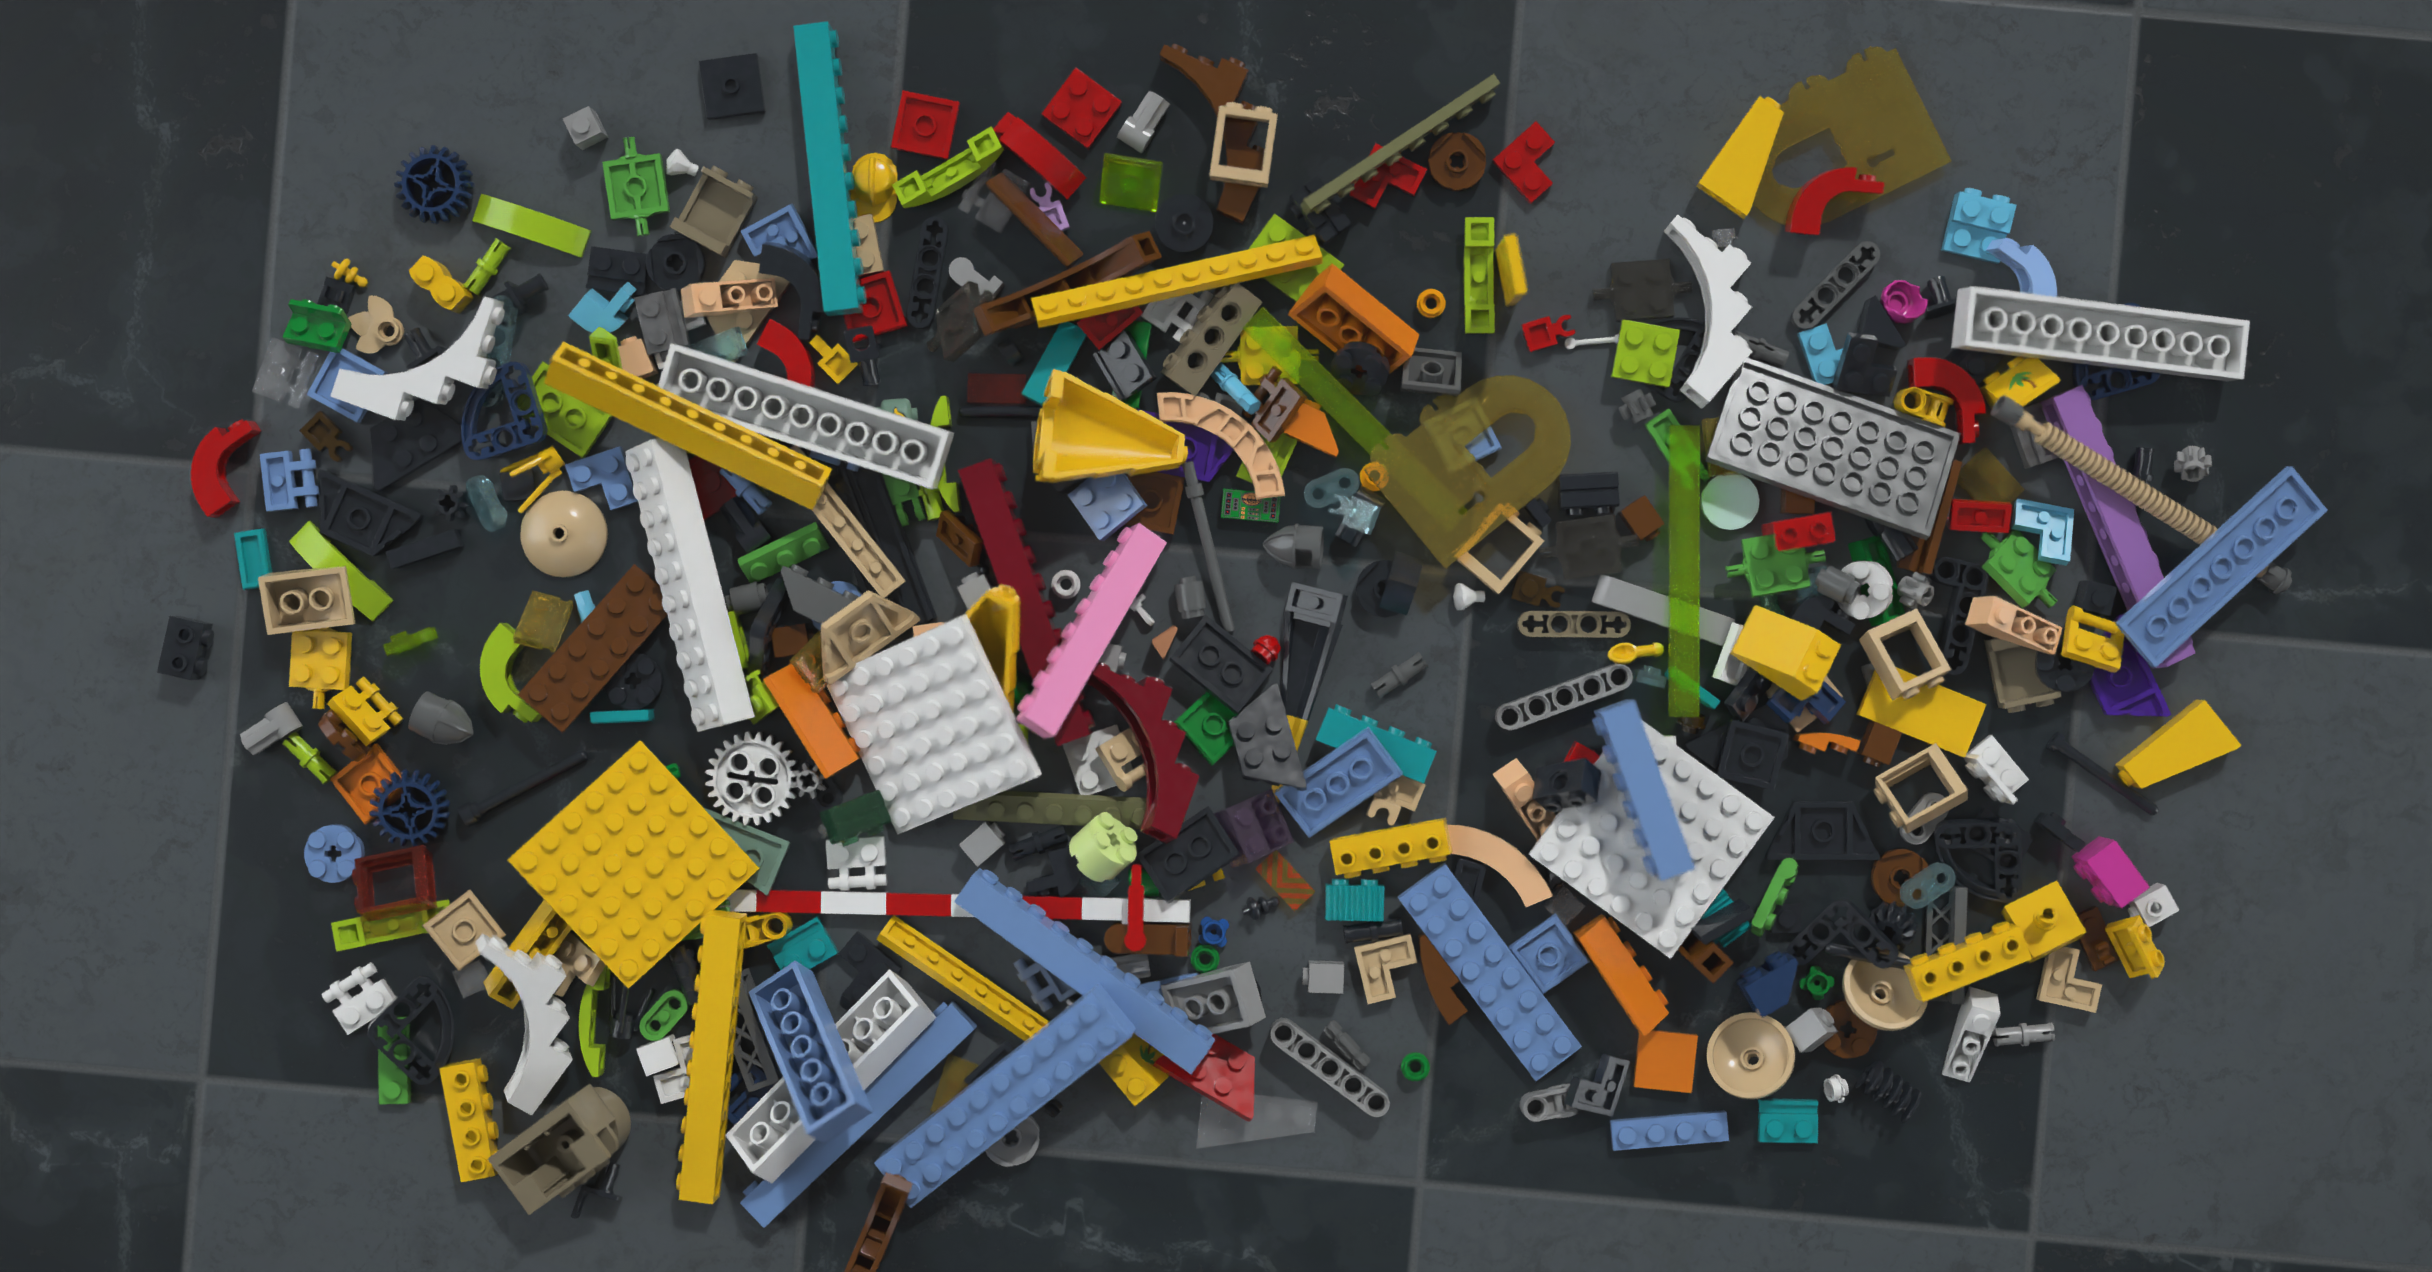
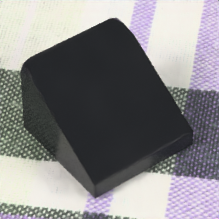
M529 469L514 477L509 475L510 472L500 473L504 502L526 500L536 490L533 469Z

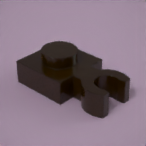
M323 411L317 412L299 430L318 451L323 452L328 448L329 456L335 462L341 463L343 461L337 454L340 447L343 446L348 452L353 451L350 443L337 438L343 431Z
M1519 570L1510 598L1535 606H1539L1541 599H1544L1549 606L1557 608L1561 604L1554 602L1551 595L1554 591L1564 593L1565 589L1561 586L1545 587L1547 578Z

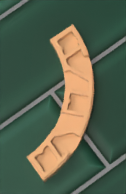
M1176 392L1157 393L1161 422L1186 423L1203 428L1221 438L1237 453L1250 474L1256 499L1285 496L1282 477L1271 451L1257 431L1241 416L1231 409L1203 397Z
M1448 825L1453 851L1451 854L1476 859L1498 871L1515 888L1525 907L1553 896L1539 870L1516 847L1489 832L1463 825Z

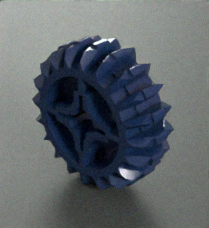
M431 145L429 153L426 148L420 147L419 157L413 152L409 153L412 161L410 163L405 160L401 161L402 166L406 167L404 172L396 171V175L401 177L402 181L394 183L395 187L403 189L396 194L398 199L404 200L401 207L405 210L410 209L409 215L413 218L419 216L420 221L426 223L430 218L431 223L437 225L440 217L443 222L448 223L450 222L449 213L456 218L460 217L457 208L461 207L465 210L468 208V205L463 200L464 198H473V195L466 191L475 187L473 182L466 181V179L473 176L472 171L464 170L468 163L465 160L458 161L460 155L456 152L450 154L447 147H442L439 151L437 146ZM435 163V166L432 165L428 173L424 175L418 174L425 166ZM447 165L453 171L455 187L447 183V172L445 171ZM424 181L431 183L432 181H437L440 185L446 188H431L428 184L424 183ZM414 183L422 187L423 193L421 198L424 199L422 205L415 196ZM451 195L447 202L434 207V204H438L442 196Z
M407 769L402 770L401 778L396 772L391 773V781L386 778L382 779L380 783L383 788L376 787L373 791L379 798H372L370 800L371 805L378 807L369 812L370 816H379L373 822V826L383 825L384 828L379 834L380 836L386 835L387 832L392 834L389 838L390 843H393L397 837L401 838V847H405L408 839H410L412 847H417L419 838L424 844H427L430 841L429 835L436 838L439 835L437 828H445L446 823L441 818L445 819L450 816V812L441 809L450 805L449 800L440 799L447 794L446 789L437 791L436 788L439 786L440 781L436 780L433 784H430L428 780L431 778V774L427 773L421 779L419 778L420 770L418 769L414 770L412 777H410ZM402 787L401 802L394 803L393 806H387V799L390 793ZM412 787L423 791L429 799L418 798ZM408 802H410L411 807H416L412 814H410L409 809H404ZM427 810H433L431 822L418 829L419 814L426 813ZM391 817L401 818L406 828L397 825Z

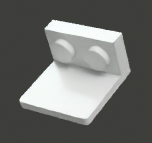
M1988 735L1966 754L1964 758L1967 762L1965 768L1975 779L1981 778L1986 785L1983 788L1993 801L1998 799L2001 803L2014 804L2018 800L2012 793L2029 779L1992 735Z

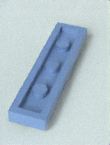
M1725 1110L1610 1120L1613 1151L1729 1141L1727 1112Z

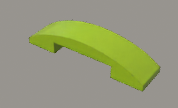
M992 126L967 140L970 148L921 176L916 170L892 184L903 208L923 205L942 198L968 184L991 166L1004 151Z
M484 194L480 195L472 219L473 222L583 258L591 234V230Z
M1465 217V334L1495 333L1494 217Z
M940 396L932 416V426L938 428L952 427L949 397ZM944 465L938 488L952 511L960 513L962 508L959 484L956 482L947 483Z
M308 521L289 541L313 569L346 566L352 605L370 620L374 621L393 601L373 580H369L330 543L331 540L325 534L320 533V529L311 521Z
M449 899L332 922L331 926L336 952L383 941L426 934L428 932L423 927V924L450 905Z
M607 965L594 986L586 985L579 1012L580 1046L584 1061L592 1077H599L604 1073L606 1044L594 1043L598 990H606L610 987L611 970Z

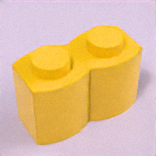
M422 256L409 269L412 279L420 287L429 290L434 300L445 309L460 314L474 299L470 290L464 287L463 283L453 279L449 270L436 260Z

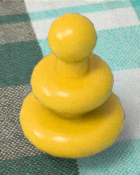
M348 258L344 259L341 264L333 261L331 266L337 269L334 273L335 280L341 279L344 275L346 276L345 282L348 284L355 281L359 287L367 286V279L357 275V267H352L351 270L348 268L351 263Z

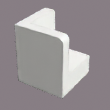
M674 1034L641 1045L636 1049L646 1076L679 1064L672 1041L675 1039Z

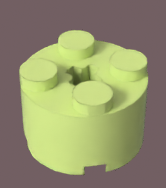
M1102 812L1072 837L1069 850L1071 856L1075 855L1079 863L1076 866L1085 876L1096 882L1110 881L1136 858L1137 847L1135 841L1138 838L1132 828L1125 827L1120 821L1113 818L1111 814Z

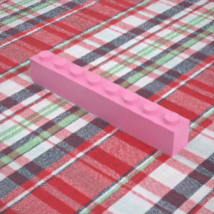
M1140 523L1129 528L1125 527L1118 536L1117 541L1119 545L1115 551L1112 550L1103 562V565L1106 566L1101 575L1098 574L1091 582L1089 589L1092 591L1088 598H1084L1078 604L1075 613L1078 615L1073 623H1068L1061 634V637H1063L1059 647H1054L1047 657L1048 666L1045 671L1042 670L1036 676L1032 684L1035 687L1030 696L1027 695L1021 701L1018 710L1021 712L1016 720L1043 739L1056 735L1167 543Z

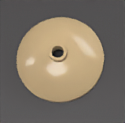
M556 491L540 497L529 507L521 524L520 537L527 558L536 568L551 576L573 577L588 571L600 560L607 545L608 529L603 513L592 500L576 492ZM558 528H562L564 531V536L561 539L555 536Z
M1876 947L1880 953L1889 955L1890 952L1887 948L1881 950L1879 947ZM1898 951V957L1910 959L1908 956ZM1854 959L1845 968L1842 980L1845 999L1852 1011L1870 1026L1887 1031L1901 1030L1914 1024L1924 1013L1928 1000L1922 1002L1916 999L1905 970L1892 967L1882 969L1872 963ZM1875 993L1880 994L1882 999L1877 998Z
M1752 1012L1732 1016L1717 1027L1708 1043L1707 1064L1709 1071L1716 1083L1724 1091L1735 1097L1759 1099L1769 1096L1778 1091L1787 1082L1794 1068L1795 1049L1792 1039L1787 1030L1777 1020L1769 1016L1762 1018L1757 1013ZM1751 1057H1758L1759 1060L1757 1064H1749V1059Z

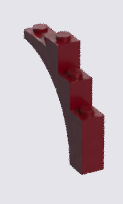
M1097 662L1086 683L1104 695L1127 721L1138 742L1145 764L1147 799L1146 811L1140 831L1164 843L1170 842L1178 837L1199 779V775L1191 772L1192 769L1189 766L1181 763L1175 764L1186 732L1178 729V725L1172 721L1161 720L1172 689L1165 686V683L1156 677H1146L1135 683L1136 680L1131 676L1119 675L1111 671L1108 665Z

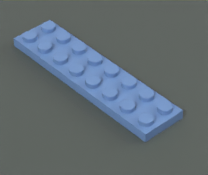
M2286 466L2115 624L2151 667L2156 668L2317 521L2327 509L2295 469L2291 466Z
M1444 862L1398 896V899L1535 1081L1539 1080L1582 1047Z

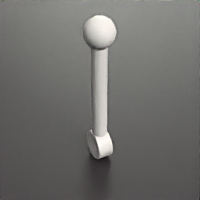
M1619 333L1614 337L1583 340L1567 338L1564 345L1567 349L1571 350L1575 346L1614 342L1617 344Z

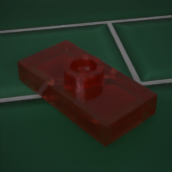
M968 373L967 402L1026 404V398L1021 394L1026 386V374Z

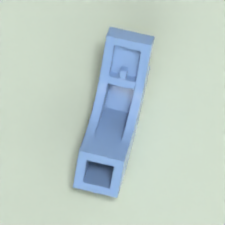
M2010 238L1991 241L1986 250L2013 270L2019 281L2021 293L2057 297V286L2053 270L2046 257L2034 245L2020 247L2017 242Z

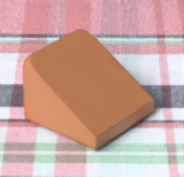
M1173 625L1152 639V644L1162 659H1165L1176 636L1177 626Z

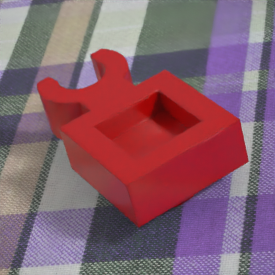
M1563 315L1553 324L1551 323L1550 316L1521 324L1528 352L1557 345V335L1564 338L1574 335L1576 333L1575 329L1565 331L1562 328L1563 321L1570 320L1571 315Z

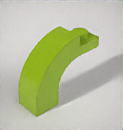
M499 623L487 639L480 659V677L483 689L490 702L500 713H508L511 708H514L513 714L524 723L528 721L531 723L538 722L542 716L518 697L519 691L512 678L513 663L529 640L508 623Z

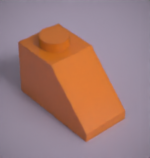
M1305 399L1283 434L1336 458L1339 450L1326 415L1320 411L1321 405Z

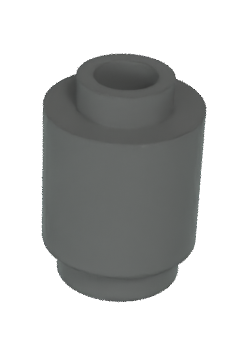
M1829 566L1827 570L1822 568L1815 580V584L1818 585L1817 592L1841 604L1846 602L1851 605L1861 588V583L1856 582L1855 577L1832 566Z
M1196 576L1179 578V584L1174 585L1178 612H1181L1182 619L1204 616V608H1207L1203 581H1197Z
M758 582L741 585L729 589L730 595H726V603L729 611H734L736 616L749 614L760 610L769 592L765 583L758 584Z

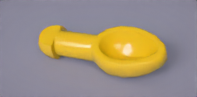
M1659 642L1643 646L1619 643L1608 651L1607 656L1615 663L1629 664L1636 658L1661 656L1664 653V646Z

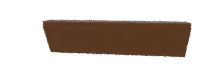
M1000 173L986 182L987 188L1067 269H1070L1083 257V252L1006 174Z

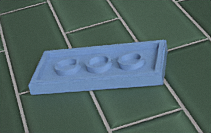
M1367 727L1303 771L1307 785L1306 791H1298L1297 788L1282 785L1275 790V795L1308 838H1310L1402 776L1403 771L1371 729Z

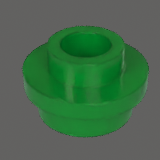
M1199 945L1191 954V964L1200 973L1213 971L1219 965V953L1211 945ZM1204 953L1209 954L1211 957L1210 962L1207 964H1203L1200 961V956Z
M1411 1052L1403 1058L1401 1071L1408 1080L1421 1081L1428 1075L1430 1064L1427 1057L1422 1053ZM1417 1061L1421 1064L1418 1071L1410 1069L1412 1062Z

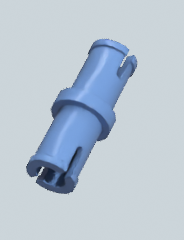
M724 468L719 471L736 489V495L739 498L743 497L758 515L767 510L766 506H771V500L757 488L756 483Z

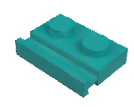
M819 916L767 945L780 970L794 961L811 969L839 953L827 930L823 927Z
M1758 1099L1759 1142L1818 1143V1101L1816 1099Z

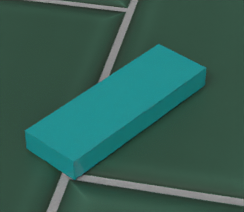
M1068 321L1059 324L1023 389L1022 396L1043 406L1047 398L1044 397V391L1053 369L1068 372L1087 338V335L1080 327Z

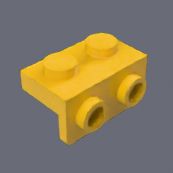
M2140 915L2108 923L2105 930L2129 978L2149 974L2151 979L2158 978L2165 965L2162 952L2156 949L2152 941L2151 930L2148 925L2143 923Z

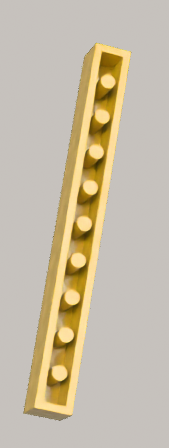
M565 342L561 344L551 358L544 384L811 510L814 509L821 497L831 473V468Z
M714 910L707 913L706 917H703L701 920L700 934H703L704 938L703 946L699 947L697 961L701 963V970L695 980V991L698 992V1001L694 1003L692 1010V1020H696L695 1031L691 1032L689 1047L693 1049L692 1059L688 1061L686 1071L687 1077H690L689 1088H686L684 1094V1105L688 1106L687 1116L683 1117L681 1124V1133L685 1134L684 1144L680 1146L678 1155L679 1162H682V1169L676 1179V1190H679V1200L714 1204L720 1197L747 923L746 913Z

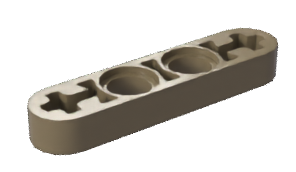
M1527 611L1519 616L1517 628L1521 634L1528 637L1619 638L1628 634L1631 628V621L1622 612ZM1529 615L1533 616L1534 621H1543L1542 615H1548L1546 620L1547 633H1542L1543 627H1533V631L1528 632V628L1523 627L1522 623L1528 620ZM1556 616H1563L1567 620V628L1561 633L1555 632L1551 626V622ZM1585 616H1591L1596 621V628L1591 633L1584 632L1580 627V622ZM1600 616H1606L1604 622L1615 621V616H1619V620L1625 622V627L1620 628L1619 633H1615L1614 628L1604 627L1605 634H1600L1602 627Z

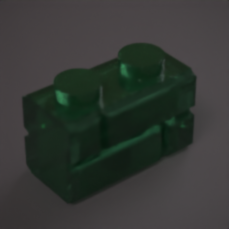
M879 790L872 791L820 812V817L826 828L830 843L834 845L841 842L843 847L858 842V835L865 832L870 837L885 831L883 825L891 822V817Z

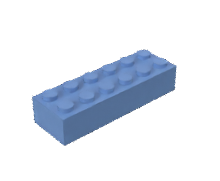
M1626 699L1595 710L1596 718H1593L1592 722L1597 735L1604 737L1606 745L1602 746V750L1607 763L1614 765L1616 773L1612 774V778L1617 790L1624 793L1626 801L1622 802L1623 809L1627 818H1631L1635 823L1636 828L1632 829V833L1637 846L1644 848L1646 856L1642 857V861L1647 873L1663 881L1694 870L1692 858L1635 700Z
M794 961L748 992L807 1135L825 1144L873 1113L813 971Z

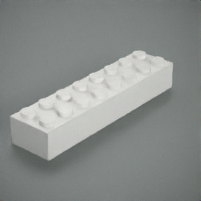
M890 969L835 1024L863 1090L936 1018L909 983ZM784 1077L726 1134V1137L752 1173L771 1184L816 1140L807 1135Z

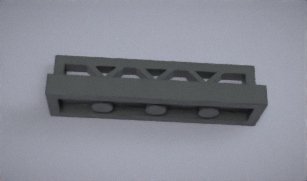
M1930 884L1929 889L1926 890L1924 953L1927 956L1932 955L1938 947L1944 945L1943 943L1946 940L1947 944L1954 943V945L1965 942L1967 887ZM1934 891L1949 892V903L1941 911L1933 904ZM1933 909H1934L1935 912L1937 913L1934 917H1933ZM1939 918H1942L1948 924V932L1939 940L1932 932V925ZM1932 938L1936 941V943L1933 946ZM1964 986L1928 1001H1948L1951 1004H1964Z
M749 968L742 970L738 1006V1012L743 1015L745 1022L742 1029L736 1027V1033L739 1036L738 1038L737 1035L735 1036L734 1055L748 1092H752L777 1083L783 1075L748 993L756 986ZM743 1037L753 1041L755 1049L752 1056L742 1051L740 1044ZM754 1064L763 1068L766 1080L754 1083L751 1075V1069Z

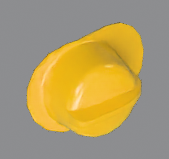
M866 154L859 158L853 166L854 189L851 190V201L855 200L858 216L872 214L874 223L881 222L890 217L896 207L897 194L892 184L898 180L897 169L893 161L884 154Z

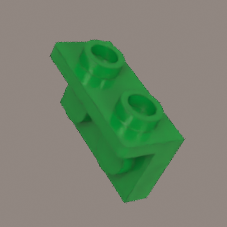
M290 299L288 306L293 314L283 334L285 342L340 354L352 325L344 310L332 304L324 306L307 299H302L301 301Z

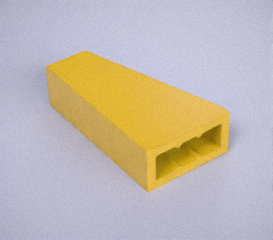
M1761 96L1758 97L1696 186L1742 219H1745L1751 210L1784 113L1780 110L1781 105L1770 97L1765 99Z
M2196 699L2117 762L2115 766L2120 770L2118 773L2119 778L2128 787L2132 785V787L2142 789L2234 751L2242 745L2205 700Z

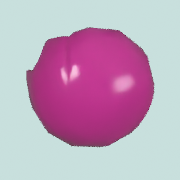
M1895 280L1883 289L1880 303L1891 321L1906 324L1925 313L1928 300L1922 298L1919 286L1910 284L1905 280Z

